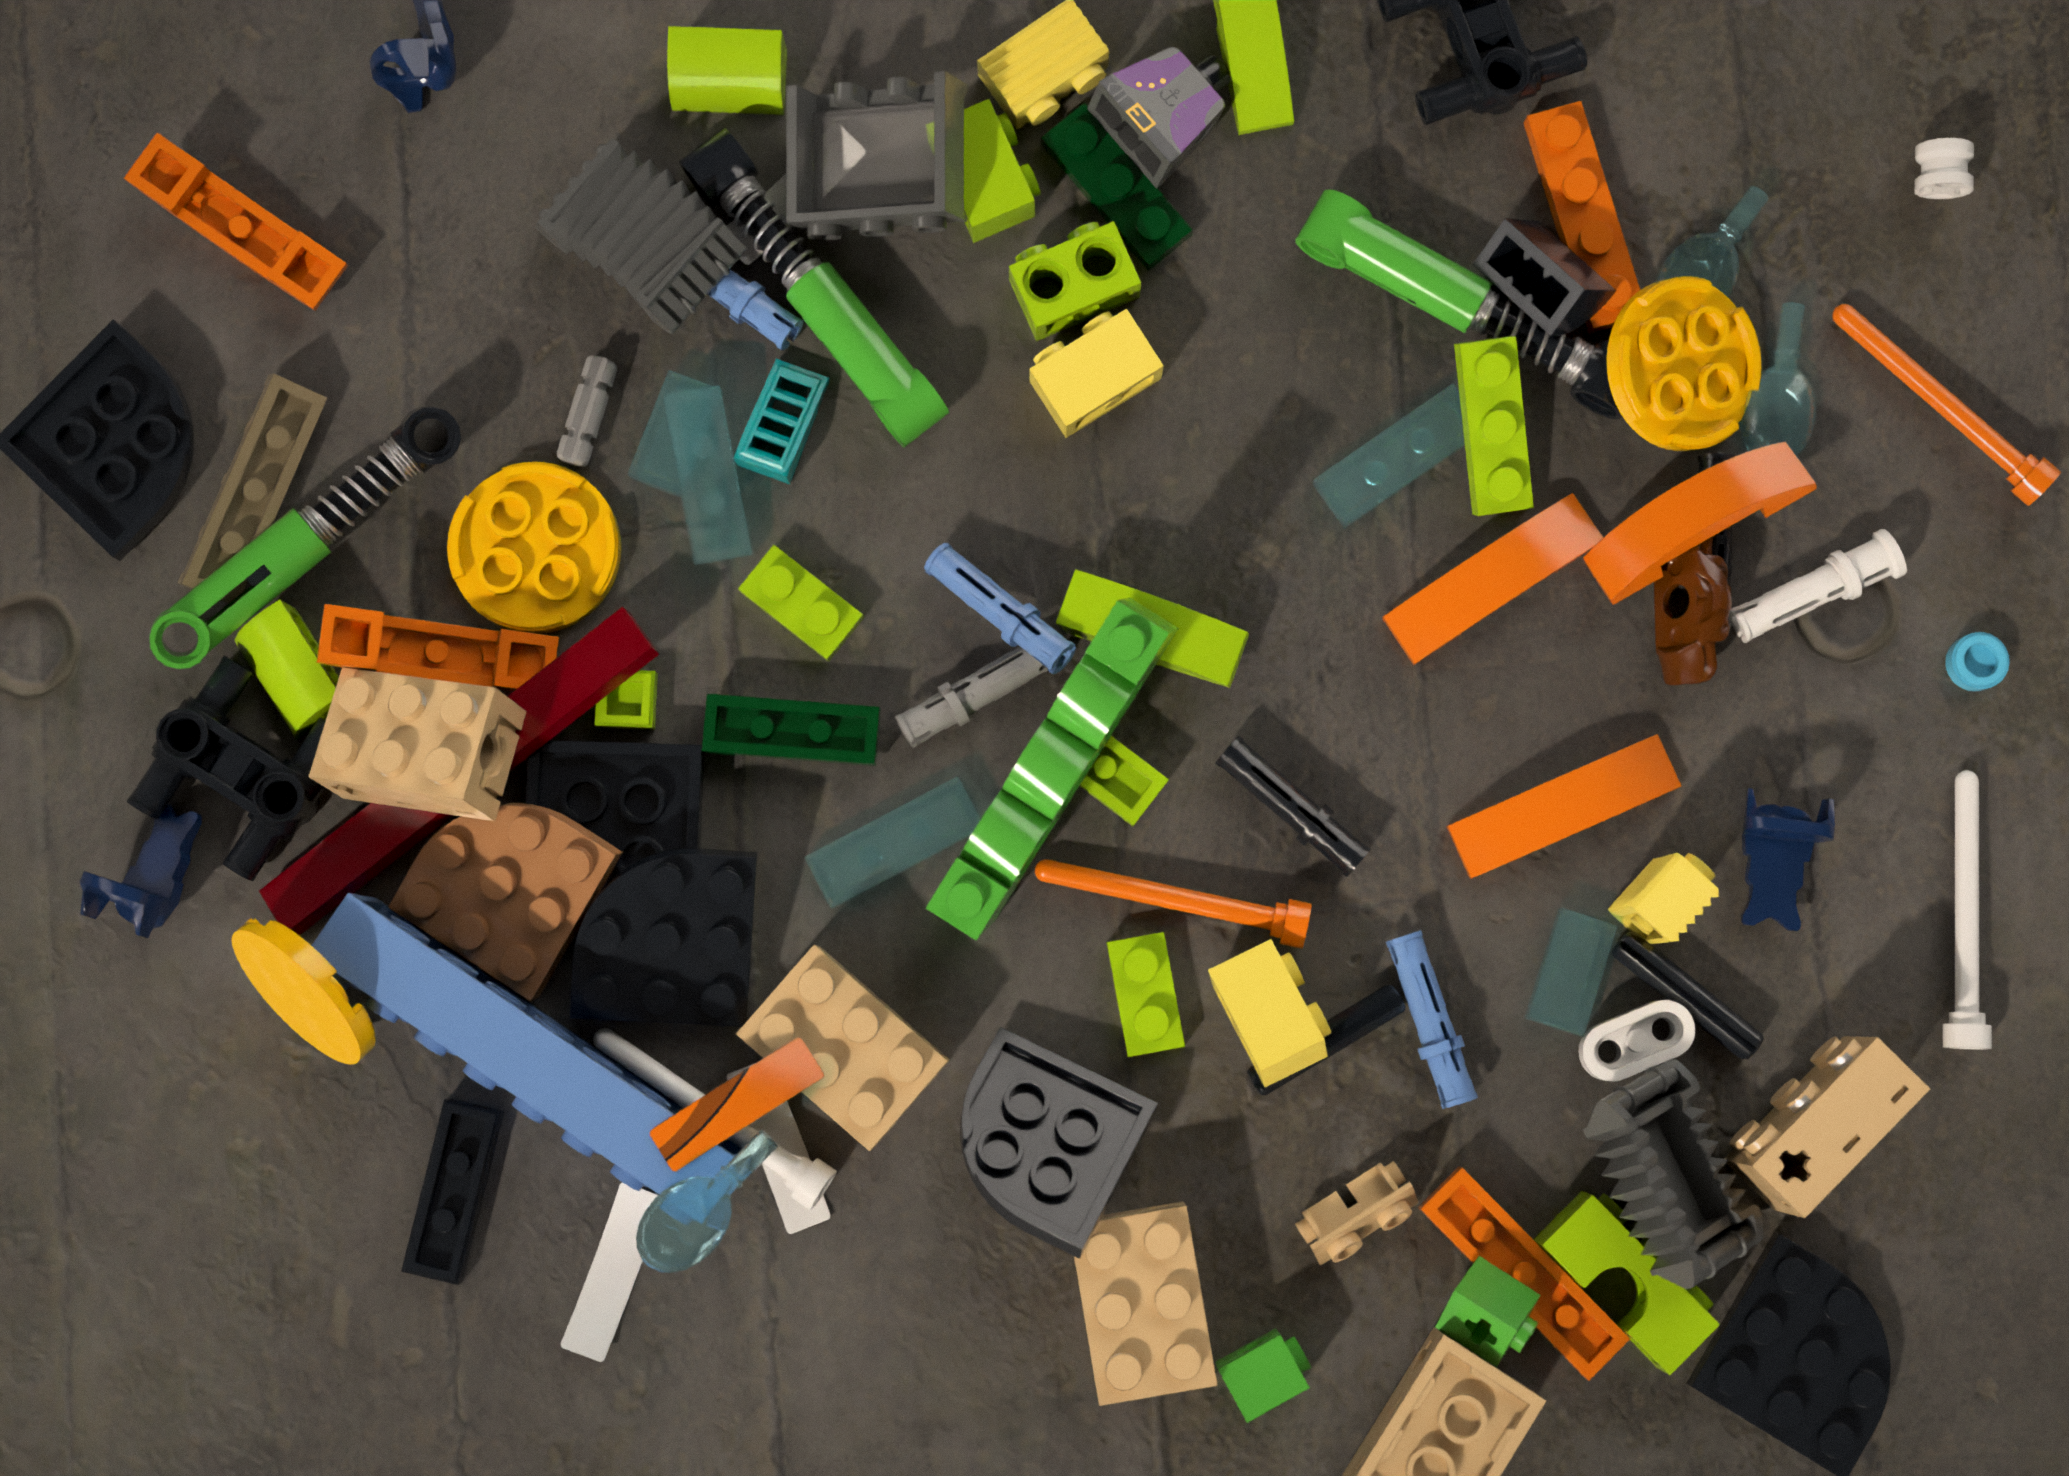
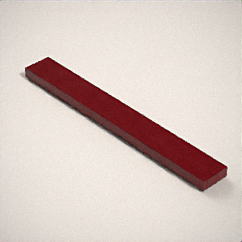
M623 606L507 696L526 711L521 731H515L519 735L510 771L659 655L632 614ZM370 803L260 889L259 893L275 920L300 936L341 904L347 893H355L453 815Z

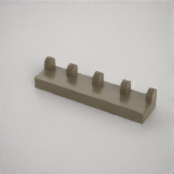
M273 373L267 376L264 390L250 421L246 424L243 438L228 472L225 473L221 481L222 486L205 525L201 527L198 541L184 573L182 572L178 584L190 589L195 588L273 524L327 397ZM247 579L220 599V601L230 603L240 595L246 587Z

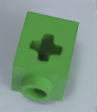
M1478 1256L1454 1290L1435 1328L1497 1367L1510 1347L1521 1353L1538 1325V1322L1529 1316L1541 1295L1481 1256Z
M1276 1328L1215 1362L1218 1371L1247 1423L1310 1388L1302 1373L1312 1367L1295 1336L1284 1341Z

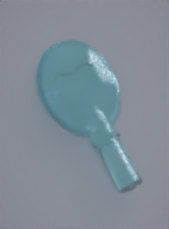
M1750 186L1726 220L1719 224L1716 233H1701L1690 237L1668 255L1658 271L1655 282L1681 276L1704 278L1711 281L1712 286L1729 297L1734 289L1739 273V258L1734 245L1741 241L1743 233L1768 201L1767 194L1760 188Z
M1793 302L1782 304L1777 348L1773 352L1775 364L1761 372L1758 391L1749 390L1744 416L1740 421L1742 438L1748 451L1786 442L1794 454L1798 456L1806 447L1813 433L1816 420L1814 392L1809 380L1797 369L1798 358L1801 357L1799 350L1805 311L1803 304Z
M760 1130L725 1166H721V1170L713 1178L706 1176L684 1178L665 1188L654 1198L645 1210L636 1234L637 1250L645 1264L660 1272L673 1273L686 1270L711 1254L721 1242L730 1224L732 1215L730 1195L738 1187H742V1183L778 1148L776 1142L766 1132Z

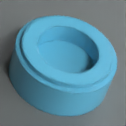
M1974 632L1957 639L1950 646L1945 660L1946 670L1951 680L1960 688L1968 691H1982L1994 687L2004 679L2009 669V654L2002 641L1994 635L1985 632Z

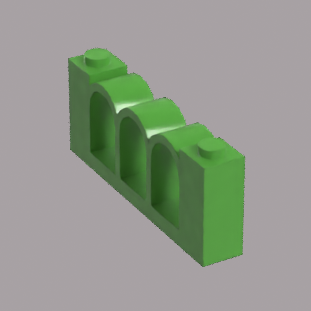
M1130 597L1117 600L1085 651V655L1056 698L1047 717L1022 752L1002 789L979 821L962 852L956 858L926 906L927 910L974 940H977L995 922L1179 628Z

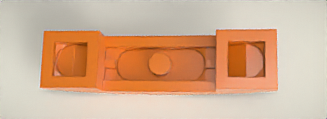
M158 132L124 177L128 183L196 232L314 311L317 310L348 267V264L301 231H296L248 198Z
M1786 442L1754 449L1716 464L1661 494L1609 532L1583 557V560L1612 605L1662 578L1661 566L1758 510L1762 512L1765 518L1816 490L1817 485Z
M1572 493L1468 558L1384 615L1382 619L1413 665H1415L1488 615L1591 550L1603 539V536Z
M324 604L316 663L515 691L556 659L559 637L507 629L495 631L389 616L384 615V612Z
M1658 734L1446 827L1468 876L1472 879L1681 787V783Z

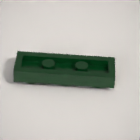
M1084 102L1041 137V145L1106 222L1114 221L1123 242L1149 271L1192 236L1193 229L1089 112L1088 106Z
M707 694L702 751L711 754L876 766L881 709L876 706Z

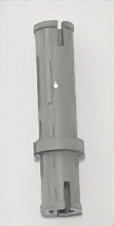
M1018 647L952 685L947 681L938 686V693L927 698V700L896 715L895 719L910 746L914 749L930 739V737L956 723L961 727L970 722V715L1026 684L1029 680L1043 672H1047L1048 668L1023 648Z

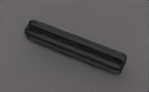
M1627 932L1619 939L1612 951L1614 958L1666 1000H1671L1684 1006L1696 1024L1738 1058L1749 1059L1757 1052L1764 1041L1762 1033L1636 932Z
M1392 985L1383 986L1327 1020L1331 1030V1034L1324 1037L1328 1057L1267 1087H1264L1254 1066H1251L1247 1070L1250 1082L1257 1093L1268 1095L1403 1013L1406 1009L1403 999Z

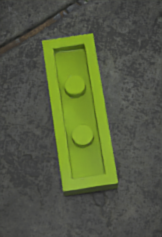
M1516 336L1454 344L1472 515L1484 516L1534 508Z

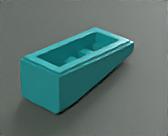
M776 359L733 457L737 466L791 484L828 387L829 377ZM783 378L812 388L808 398L780 389ZM775 399L801 408L802 412L799 418L772 409ZM767 419L793 428L791 437L789 438L764 429ZM759 440L785 448L782 458L756 449Z

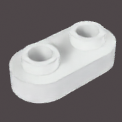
M1656 1000L1646 1003L1589 1028L1579 1043L1578 1053L1580 1062L1586 1072L1596 1079L1612 1082L1626 1079L1685 1053L1695 1037L1694 1020L1689 1011L1677 1002ZM1659 1018L1666 1020L1670 1027L1668 1037L1662 1041L1656 1039L1652 1033V1025ZM1607 1040L1611 1041L1617 1049L1615 1059L1609 1063L1603 1062L1598 1055L1599 1046Z

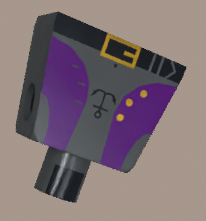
M1169 47L1099 81L1087 109L1157 189L1215 127L1225 108L1224 101L1217 92L1229 84L1230 75L1225 64L1216 56H1208L1194 67L1179 49Z

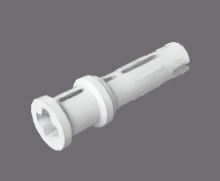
M1880 529L1873 533L1872 540L1845 553L1841 550L1830 553L1824 561L1825 565L1766 592L1756 599L1733 607L1730 610V621L1739 638L1741 637L1744 643H1747L1765 632L1796 619L1839 597L1845 600H1854L1862 595V589L1888 576L1896 579L1904 576L1907 572V567L1899 545L1887 530Z

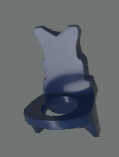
M413 0L421 38L388 41L379 46L373 52L370 59L371 74L375 83L389 91L404 106L407 113L422 111V87L428 86L434 91L446 90L451 87L455 80L457 71L453 51L454 35L449 26L441 0ZM387 61L395 62L400 67L391 68L386 67L383 64Z
M1751 788L1747 789L1742 849L1743 855L1748 856L1745 881L1749 885V897L1741 915L1743 925L1754 926L1767 918H1771L1788 931H1798L1801 929V921L1796 906L1797 890L1803 886L1804 863L1810 861L1814 843L1834 840V799L1822 800L1817 820L1812 822L1805 811L1794 807H1779L1775 804H1765L1757 807L1754 790Z
M167 804L159 819H154L150 838L142 844L136 865L130 866L122 883L83 871L79 882L83 890L80 914L97 919L106 904L112 901L119 915L134 924L136 935L149 938L152 930L163 926L179 904L184 886L182 879L191 861L190 851L193 840L202 824L201 814L190 811L177 816L172 806Z

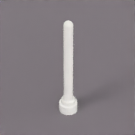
M1965 770L1958 773L1955 778V1012H1949V1023L1943 1024V1048L1988 1050L1992 1049V1025H1986V1014L1979 1013V779L1974 772Z
M602 1028L594 1034L593 1043L598 1050L682 1108H686L705 1096L704 1093L611 1029ZM750 1125L727 1138L787 1180L785 1186L793 1191L791 1198L809 1210H812L819 1202L837 1174L835 1169L819 1158L815 1159L814 1162L805 1156L799 1160Z

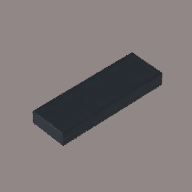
M449 1098L444 1099L401 1272L455 1285L462 1284L505 1111Z

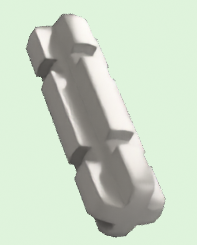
M589 355L585 360L581 376L584 377V383L577 386L565 427L568 428V434L562 435L557 450V457L567 464L585 467L589 463L594 447L591 445L590 440L597 437L610 396L607 395L606 389L607 387L612 388L617 374V366L607 358Z

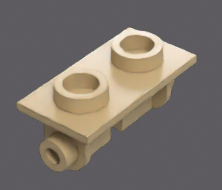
M1394 1161L1385 1167L1380 1162L1346 1184L1357 1202L1352 1207L1347 1208L1337 1191H1335L1309 1209L1301 1212L1304 1218L1295 1223V1226L1307 1244L1316 1238L1318 1239L1310 1247L1320 1266L1330 1259L1333 1262L1347 1259L1361 1248L1363 1238L1380 1227L1383 1231L1391 1230L1410 1217L1412 1214L1411 1208L1418 1204V1200L1410 1182L1398 1188L1399 1185L1406 1182V1179Z

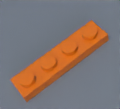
M1578 101L1527 115L1523 123L1560 241L1617 290L1610 300L1592 318L1585 322L1590 334L1612 328L1623 306L1633 295L1640 291V287L1582 102Z
M1459 1166L1418 1207L1472 1263L1476 1261L1478 1256H1481L1541 1295L1529 1317L1538 1322L1536 1329L1588 1381L1630 1340L1616 1323L1463 1167Z

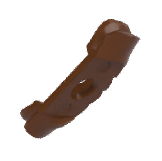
M1713 536L1661 566L1663 577L1654 582L1656 652L1660 660L1664 682L1667 685L1700 684L1709 681L1715 675L1717 669L1715 643L1724 641L1730 631L1728 617L1732 609V591L1727 581L1728 568L1722 557L1712 554ZM1682 585L1689 594V606L1683 616L1675 618L1669 610V597L1677 586Z

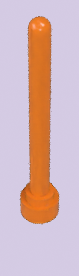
M1841 304L1834 309L1832 314L1833 321L2009 474L2006 480L2013 485L2010 491L2027 506L2038 499L2061 474V471L2044 456L2039 460L2031 453L2025 457L1851 305Z
M1043 859L1035 866V875L1042 882L1270 930L1269 936L1280 938L1279 944L1300 949H1303L1312 903L1289 899L1287 904L1276 902L1275 907L1049 859Z

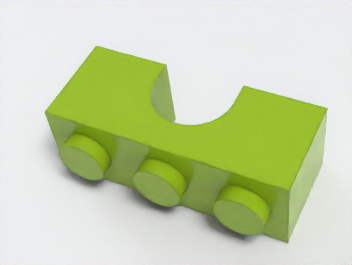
M1581 1191L1533 1240L1577 1285L1586 1288L1601 1272L1614 1267L1625 1268L1634 1280L1636 1298L1631 1310L1616 1325L1658 1369L1671 1375L1720 1326L1707 1312L1714 1304L1698 1286L1684 1289L1658 1275L1652 1276L1650 1269L1658 1256L1641 1255L1648 1238H1643L1639 1242L1635 1237H1628L1630 1232L1623 1225L1629 1219L1619 1218L1623 1210L1605 1193L1597 1199L1594 1195Z

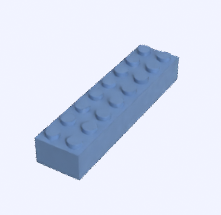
M347 893L311 945L337 970L333 977L340 983L343 989L347 990L349 986L362 990L370 996L365 1005L376 1014L392 1023H396L400 1019L416 1027L418 1031L414 1038L432 1052L443 1057L448 1052L467 1062L463 1072L475 1082L490 1090L498 1086L515 1095L516 1098L512 1102V1106L531 1120L542 1124L544 1119L553 1121L565 1130L561 1139L579 1153L587 1157H591L593 1153L604 1156L614 1163L610 1173L627 1186L637 1191H640L643 1186L649 1187L663 1197L659 1206L678 1221L689 1225L692 1220H695L702 1224L718 1214L755 1157L726 1139L678 1171H672L651 1138L650 1131L684 1108L479 967L389 909V906L378 898Z

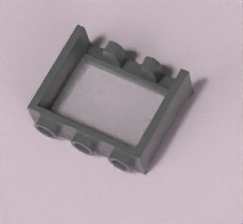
M946 71L934 72V84L919 85L904 77H892L887 79V89L867 90L856 83L839 82L834 84V93L815 95L798 85L786 86V223L807 231L809 239L828 241L841 239L842 231L859 229V234L863 236L885 237L893 235L894 227L912 226L913 231L920 233H940L947 230V223L967 222V216L964 215V98L969 85Z

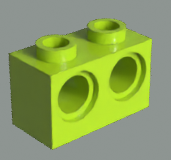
M1114 221L1101 227L1098 222L1082 225L1067 235L1068 241L1049 249L1046 244L1030 247L1015 257L1016 263L1009 265V281L1036 342L1140 298L1141 281ZM1101 255L1107 257L1113 263L1114 268L1107 275L1094 276L1084 269L1083 263L1092 256ZM1049 277L1057 280L1062 286V290L1055 297L1044 299L1036 296L1032 292L1031 286L1036 280Z

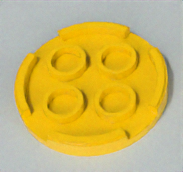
M1681 276L1652 283L1638 291L1628 300L1612 327L1606 358L1608 382L1619 412L1639 436L1649 443L1667 450L1689 451L1717 445L1739 429L1740 425L1738 423L1749 406L1753 392L1759 391L1762 370L1760 346L1754 326L1744 308H1737L1723 292L1712 286L1711 281L1694 276Z
M522 462L503 467L501 471L481 482L468 496L465 495L454 513L447 541V555L452 577L469 604L479 614L503 628L535 634L567 628L593 612L605 599L616 579L621 560V536L616 517L602 494L584 477L566 467L547 462Z
M250 918L233 933L232 946L234 953L245 974L271 1008L303 1039L330 1058L350 1065L359 1062L375 1046V1030L366 1009L359 1003L353 1008L350 1006L347 993L333 977L337 970L307 941L275 920H270L263 926L256 918L254 920Z

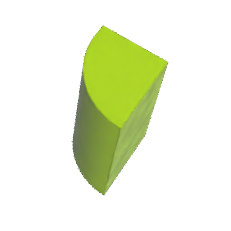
M668 26L667 71L672 111L784 115L787 47L782 30Z
M278 600L247 622L236 635L235 643L295 739H299L311 731L319 717L327 718L339 676L332 666L316 663L319 644L296 608L282 600Z

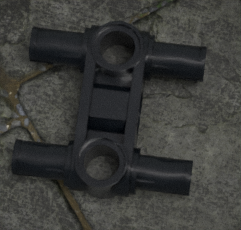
M1377 0L1380 13L1386 23L1432 7L1439 14L1454 53L1461 77L1416 92L1415 102L1424 125H1429L1468 110H1472L1475 114L1480 113L1481 115L1485 113L1495 115L1507 113L1519 101L1537 95V92L1541 91L1542 84L1583 71L1587 67L1586 52L1578 36L1533 52L1526 48L1508 0ZM1495 72L1504 73L1510 77L1514 87L1506 90L1499 89L1492 85L1488 75Z
M224 655L197 697L190 696L188 700L184 699L178 709L167 713L160 720L156 729V742L152 747L153 752L151 753L155 760L131 796H129L127 802L149 817L159 819L185 777L192 779L194 776L249 812L247 817L251 821L223 861V865L241 877L254 881L281 839L288 840L289 837H293L298 828L308 823L318 811L320 795L325 788L309 778V774L326 719L318 718L292 760L287 757L284 760L228 725L231 720L226 717L255 674ZM197 723L201 730V739L194 749L186 752L181 744V736L189 725ZM292 784L297 791V802L291 811L281 814L276 806V796L284 786Z

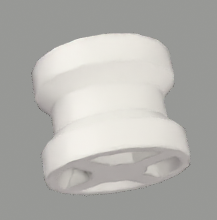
M1937 138L1921 142L1915 146V161L1921 165V174L1915 179V194L1927 199H1951L1973 192V176L1968 172V163L1974 158V143L1961 138Z

